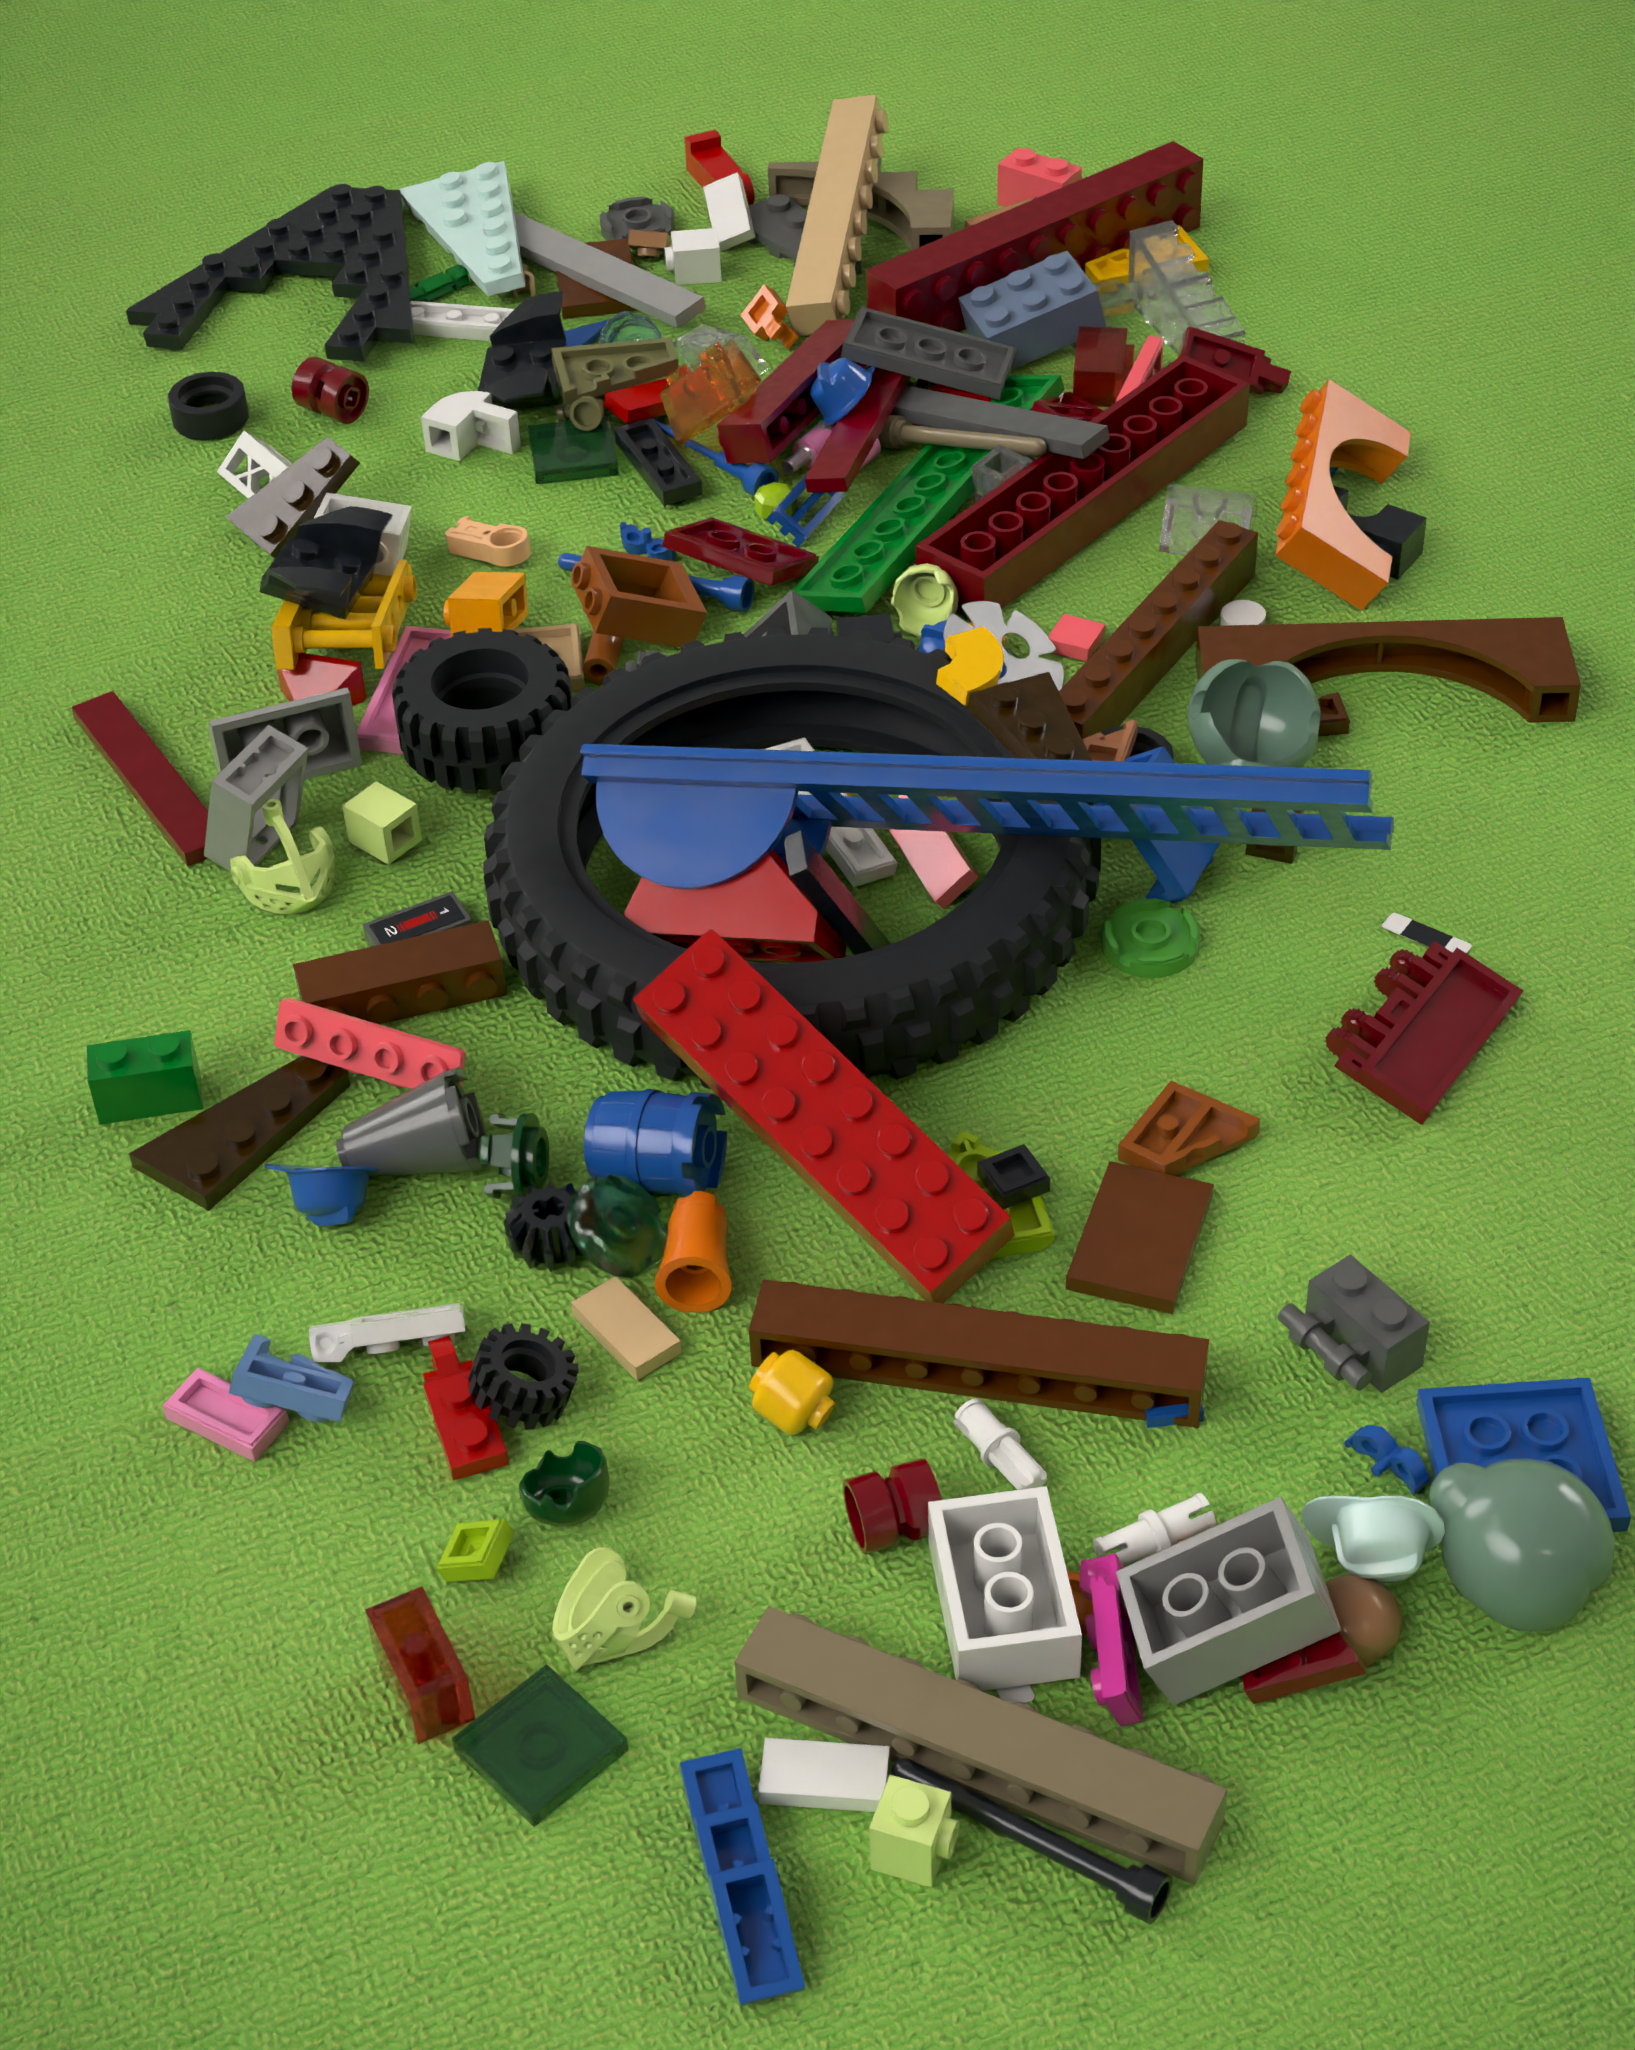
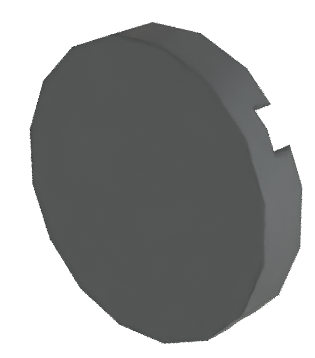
M630 197L618 200L609 205L607 213L603 211L600 215L601 235L606 241L627 239L629 237V229L665 232L671 236V232L675 230L674 211L663 201H660L661 206L652 204V199L648 197Z

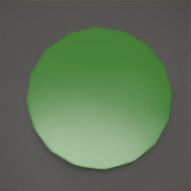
M1162 899L1133 900L1119 905L1113 910V916L1108 918V920L1105 918L1101 933L1102 952L1110 964L1124 973L1142 978L1166 977L1180 973L1194 962L1200 950V926L1192 913L1183 907L1182 912L1171 908V902Z

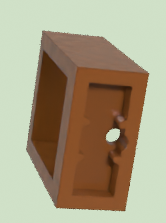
M586 546L580 562H577L573 567L571 584L595 633L675 647H682L684 643L695 641L707 611L682 563Z

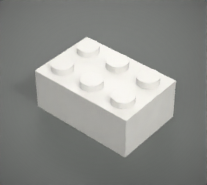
M1047 1486L928 1502L929 1549L956 1680L969 1681L982 1691L1080 1678L1082 1633Z

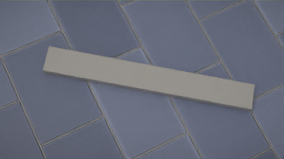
M514 212L522 257L555 272L557 270L591 289L676 328H680L706 309L703 296Z

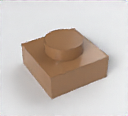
M629 229L628 246L632 250H637V256L657 259L660 258V252H664V247L671 246V237L665 232Z

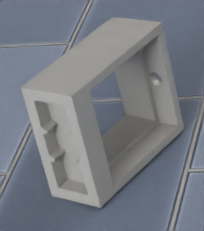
M268 725L212 780L204 849L205 857L230 871V858L245 855L256 867L281 841L275 828L265 824L262 806L269 799H278L281 802L284 821L289 830L298 823L309 748ZM257 841L266 842V844L260 845Z

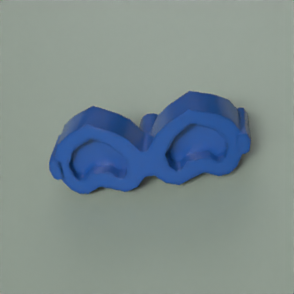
M621 522L620 535L622 545L627 553H647L648 557L673 561L677 557L675 551L662 547V539H652L650 528H644L642 531H639L635 525H627L626 522Z
M1366 1425L1358 1429L1344 1442L1345 1447L1349 1448L1351 1446L1356 1452L1366 1454L1377 1462L1371 1467V1472L1375 1476L1379 1477L1390 1467L1395 1476L1404 1481L1413 1496L1430 1482V1475L1427 1474V1469L1418 1453L1408 1447H1398L1395 1439L1383 1427Z

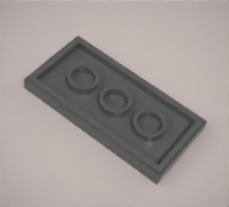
M861 307L843 344L841 358H847L869 366L874 365L884 370L1000 400L1015 361L1017 348Z

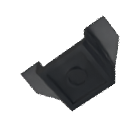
M563 291L525 299L489 336L492 346L487 348L478 391L491 393L493 405L507 409L559 405L561 393L552 363V348L567 347L566 335L560 316L564 297Z
M349 506L298 525L296 536L288 539L262 576L260 592L346 619L372 579L381 536L391 521L393 514L369 508Z

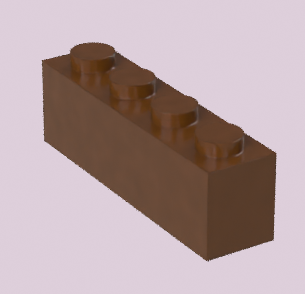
M489 920L293 964L300 1001L376 1024H384L507 995L502 958Z

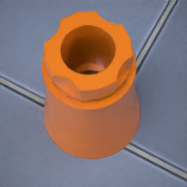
M693 1191L687 1197L678 1198L674 1204L673 1213L669 1218L667 1241L663 1259L655 1277L654 1286L659 1298L665 1304L678 1311H712L723 1305L731 1294L732 1283L727 1255L728 1221L726 1219V1208L717 1201L714 1194L705 1191Z

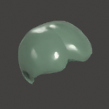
M1229 659L1217 663L1199 679L1192 692L1187 718L1194 745L1207 765L1301 768L1311 758L1316 749L1321 710L1311 683L1294 665L1283 661H1272L1264 665L1254 666L1246 660Z
M1518 1458L1494 1462L1486 1467L1472 1463H1455L1444 1468L1433 1480L1430 1487V1506L1444 1520L1445 1534L1442 1542V1557L1447 1574L1461 1597H1466L1491 1619L1501 1625L1529 1632L1557 1629L1572 1620L1586 1603L1590 1592L1597 1590L1608 1580L1612 1571L1615 1552V1540L1611 1522L1598 1497L1574 1473L1548 1461Z

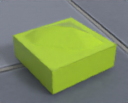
M505 1519L457 1523L436 1570L446 1582L494 1579L515 1532Z

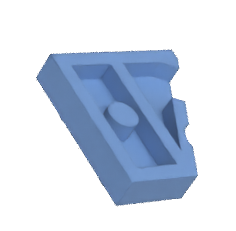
M254 1334L233 1373L229 1394L243 1397L246 1403L260 1408L279 1406L298 1411L301 1417L310 1421L327 1422L333 1420L340 1422L349 1403L354 1380L334 1370L323 1368L299 1353L292 1355L291 1361L288 1363L268 1353L270 1339Z

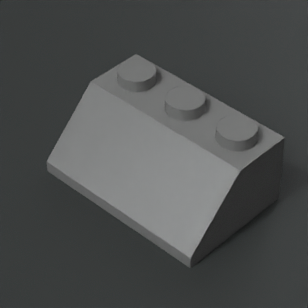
M348 688L209 722L208 734L218 774L268 725L309 748L304 780L362 765Z

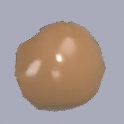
M1353 1574L1340 1575L1329 1579L1325 1583L1342 1629L1338 1633L1357 1653L1365 1666H1370L1397 1646L1404 1622L1396 1597L1385 1585L1375 1579L1361 1578Z

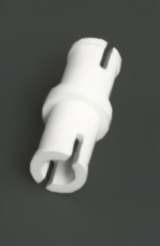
M1196 1493L1193 1497L1157 1513L1149 1509L1139 1514L1137 1522L1103 1537L1093 1539L1095 1554L1098 1557L1113 1549L1120 1548L1121 1551L1117 1552L1116 1555L1122 1566L1125 1567L1177 1544L1178 1540L1192 1537L1215 1527L1216 1519L1214 1512L1211 1510L1193 1519L1188 1517L1210 1505L1202 1493Z

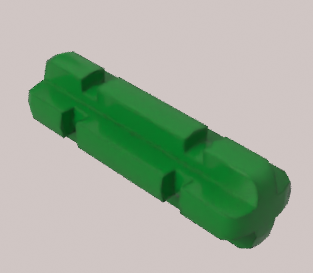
M457 264L448 268L445 271V275L442 271L415 284L416 288L413 285L409 286L411 301L432 302L452 293L453 288L457 291L468 286L470 283L468 271Z

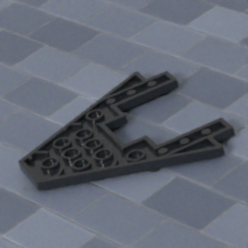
M348 184L331 186L283 216L269 221L266 226L221 253L205 256L202 259L201 265L126 310L129 325L148 326L143 332L146 347L183 349L228 290L264 292L278 273L335 277L332 282L334 297L358 299L325 343L327 359L364 362L378 341L413 343L415 338L403 203L400 190L386 189L383 186H372L369 188H354Z

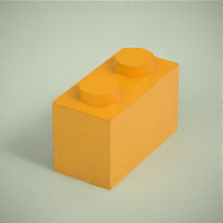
M474 572L448 597L444 604V622L447 626H450L451 637L453 633L464 630L466 634L478 632V628H491L492 632H502L503 629L515 630L528 616L525 573Z

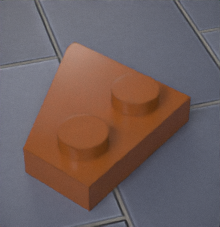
M1170 1081L1119 1143L1118 1160L1134 1167L1177 1175L1255 1139L1259 1134L1260 1118Z

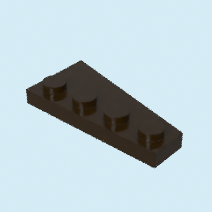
M300 1056L130 1152L129 1156L132 1167L209 1211L350 1087L348 1071L335 1065Z

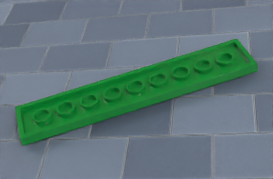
M1061 375L1008 376L1000 400L992 398L991 402L1032 410L1034 401L1047 400L1049 397H1059L1065 389ZM927 444L798 583L793 591L823 612H849L853 615L866 613L873 607L881 595L894 584L905 568L915 560L916 545L944 526L956 514V511L975 493L980 485V480L984 477V471L988 468L990 472L993 469L995 470V467L1008 452Z

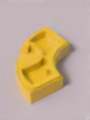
M984 626L947 637L945 652L951 657L952 662L938 669L936 684L964 706H968L970 693L998 685L1003 667V649L997 638Z

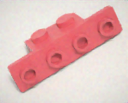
M292 998L283 999L279 1003L274 1041L275 1046L279 1049L335 1065L351 1073L364 1074L381 1079L393 1086L410 1089L417 1087L447 1069L460 1067L464 1070L466 1053L463 1049Z

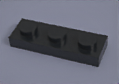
M653 418L614 428L615 443L663 506L682 503L686 499L703 495L702 480Z

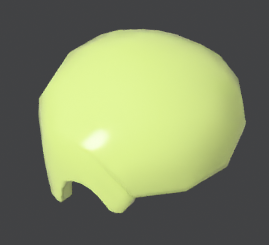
M928 563L910 566L896 579L891 605L895 607L900 619L899 626L904 631L921 638V630L924 625L933 626L940 621L947 620L950 614H955L959 598L957 587L949 574L940 567Z

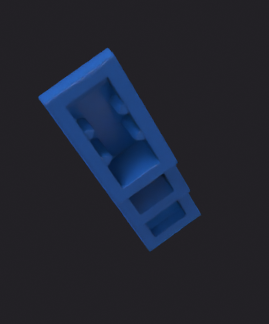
M738 1748L680 1762V1773L740 2007L804 1991L805 1984L774 1859L770 1857L758 1804L754 1801L742 1749Z

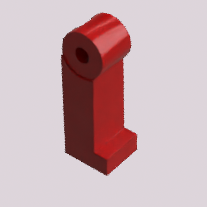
M716 130L684 137L686 170L702 188L738 172L743 181L748 205L754 204L755 195L750 177L747 173L742 172L721 146V136Z

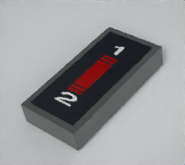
M453 891L364 923L363 930L365 938L372 947L472 924V919Z

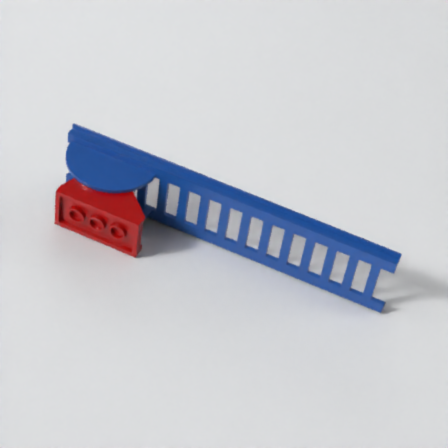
M583 744L580 751L584 756L581 776L590 783L597 784L596 808L602 832L618 858L632 871L642 877L624 912V917L650 934L686 949L712 928L746 961L804 963L845 957L846 944L789 876L784 846L785 837L800 830L821 857L826 848L831 827L1391 850L1392 833H1394V817L1352 816L1346 813H1372L1373 802L1370 798L1371 770ZM798 791H806L812 795L798 794ZM841 793H857L860 797L843 796ZM889 795H906L909 799L891 798ZM938 797H956L958 800H940ZM986 798L1006 799L1008 802H989ZM1036 800L1057 801L1059 804H1039ZM1087 802L1108 803L1110 806H1091ZM1138 804L1160 805L1161 808L1139 807ZM1189 806L1212 807L1213 810L1190 809ZM1241 808L1265 809L1266 812L1242 811ZM1293 810L1318 811L1319 814L1295 813Z

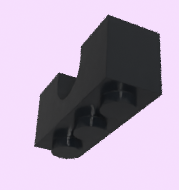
M1333 485L1342 506L1347 512L1349 490ZM1389 504L1379 513L1372 516H1355L1348 513L1367 537L1392 556L1390 577L1398 580L1422 555L1427 517Z

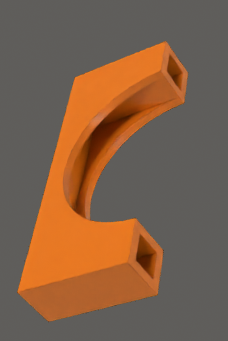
M1328 379L1319 391L1311 390L1300 406V412L1303 414L1301 422L1295 431V435L1298 436L1297 445L1290 456L1293 466L1285 482L1288 485V492L1280 507L1284 512L1275 533L1279 537L1275 556L1362 611L1389 583L1392 556L1367 537L1348 515L1334 490L1329 467L1350 469L1382 484L1407 458L1411 432Z

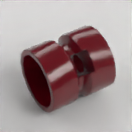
M316 356L304 360L297 368L292 380V397L297 405L343 424L353 423L364 412L368 402L369 384L364 375L342 366L339 367Z
M919 1458L891 1466L889 1477L886 1478L873 1471L844 1479L842 1483L848 1520L856 1543L863 1554L896 1546L901 1534H904L912 1541L929 1536L928 1502L942 1499L935 1476L926 1459Z

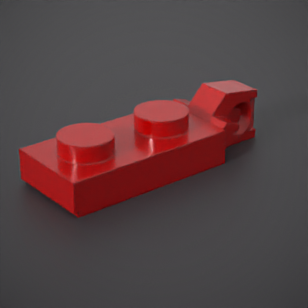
M450 1336L428 1341L434 1370L423 1373V1387L453 1481L509 1465L507 1451L497 1422L488 1417L491 1407L488 1406L480 1410L475 1404L478 1395L470 1396L468 1388L471 1382L468 1381L473 1365L472 1360L458 1363Z

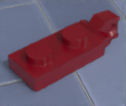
M1187 327L1183 334L1177 358L1184 355L1250 383L1249 393L1253 392L1254 394L1262 395L1266 391L1282 394L1288 386L1291 375L1290 370L1272 365V359L1264 355L1265 350L1194 327Z

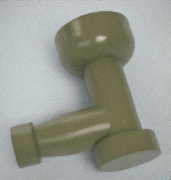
M605 394L597 397L583 396L573 404L556 406L555 412L558 421L563 422L570 418L578 429L584 431L593 430L602 422L603 416L610 411L604 406Z

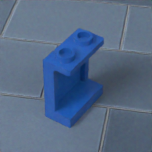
M1164 746L1128 757L1124 761L1175 763ZM1096 802V804H1095L1094 806H1110V805H1109L1108 803H1097V802ZM1138 804L1139 807L1161 808L1160 805ZM1189 806L1190 809L1206 810L1202 806ZM1131 839L1157 877L1146 898L1178 903L1189 897L1194 892L1195 883L1203 870L1212 863L1214 859L1213 854L1220 843Z

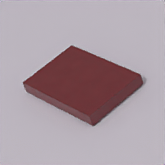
M713 517L668 530L664 533L662 546L770 586L808 574L819 560V556L815 553Z

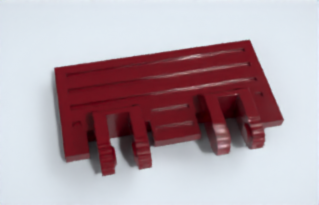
M1436 941L1427 949L1422 958L1418 955L1415 956L1413 952L1408 950H1397L1389 959L1390 969L1388 967L1382 968L1374 977L1375 987H1377L1382 995H1386L1388 998L1376 1012L1375 1016L1366 1015L1365 1011H1360L1359 1008L1358 1010L1355 1008L1349 1009L1341 1018V1028H1333L1324 1041L1329 1051L1339 1058L1334 1067L1421 1125L1424 1124L1523 993L1522 989L1461 949L1456 948L1452 953Z

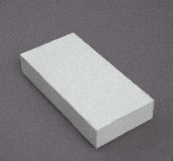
M738 172L704 186L703 189L712 228H717L720 251L722 252L755 238L743 181Z
M765 1738L758 1788L759 1804L875 1812L888 1780L890 1746Z

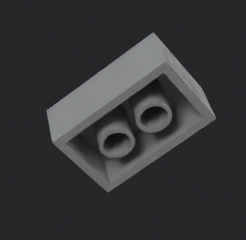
M1281 1496L1116 1571L1144 1670L1173 1706L1342 1631L1309 1536Z

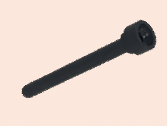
M900 1758L892 1766L893 1776L951 1792V1809L1116 1892V1900L1125 1904L1124 1911L1150 1925L1163 1910L1171 1891L1172 1876L1148 1864H1145L1142 1868L1132 1864L1127 1869L909 1758Z

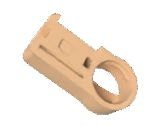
M465 516L457 521V528L451 527L445 532L450 554L489 562L503 567L520 564L531 555L528 533L521 526L503 523L493 526L471 521L470 516Z

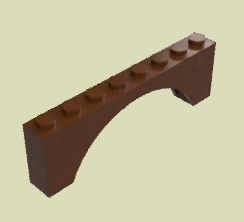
M1563 617L1197 626L1195 664L1198 681L1214 665L1229 659L1246 660L1254 666L1264 665L1272 661L1287 662L1298 668L1311 684L1324 679L1355 673H1416L1455 681L1489 694L1512 708L1528 723L1575 722L1581 683Z

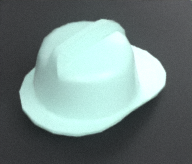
M1404 1496L1318 1497L1307 1502L1301 1512L1304 1527L1314 1538L1326 1546L1336 1549L1338 1561L1347 1572L1361 1578L1375 1579L1379 1583H1394L1406 1580L1414 1575L1422 1564L1425 1553L1439 1545L1445 1534L1444 1520L1433 1507L1420 1500Z

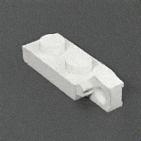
M460 1303L357 1317L352 1318L350 1321L310 1326L309 1340L313 1361L341 1362L353 1347L366 1346L367 1354L391 1352L400 1349L399 1341L422 1338L423 1346H429L428 1341L450 1336L451 1341L454 1342L456 1341L455 1333L465 1332L463 1305L460 1306Z

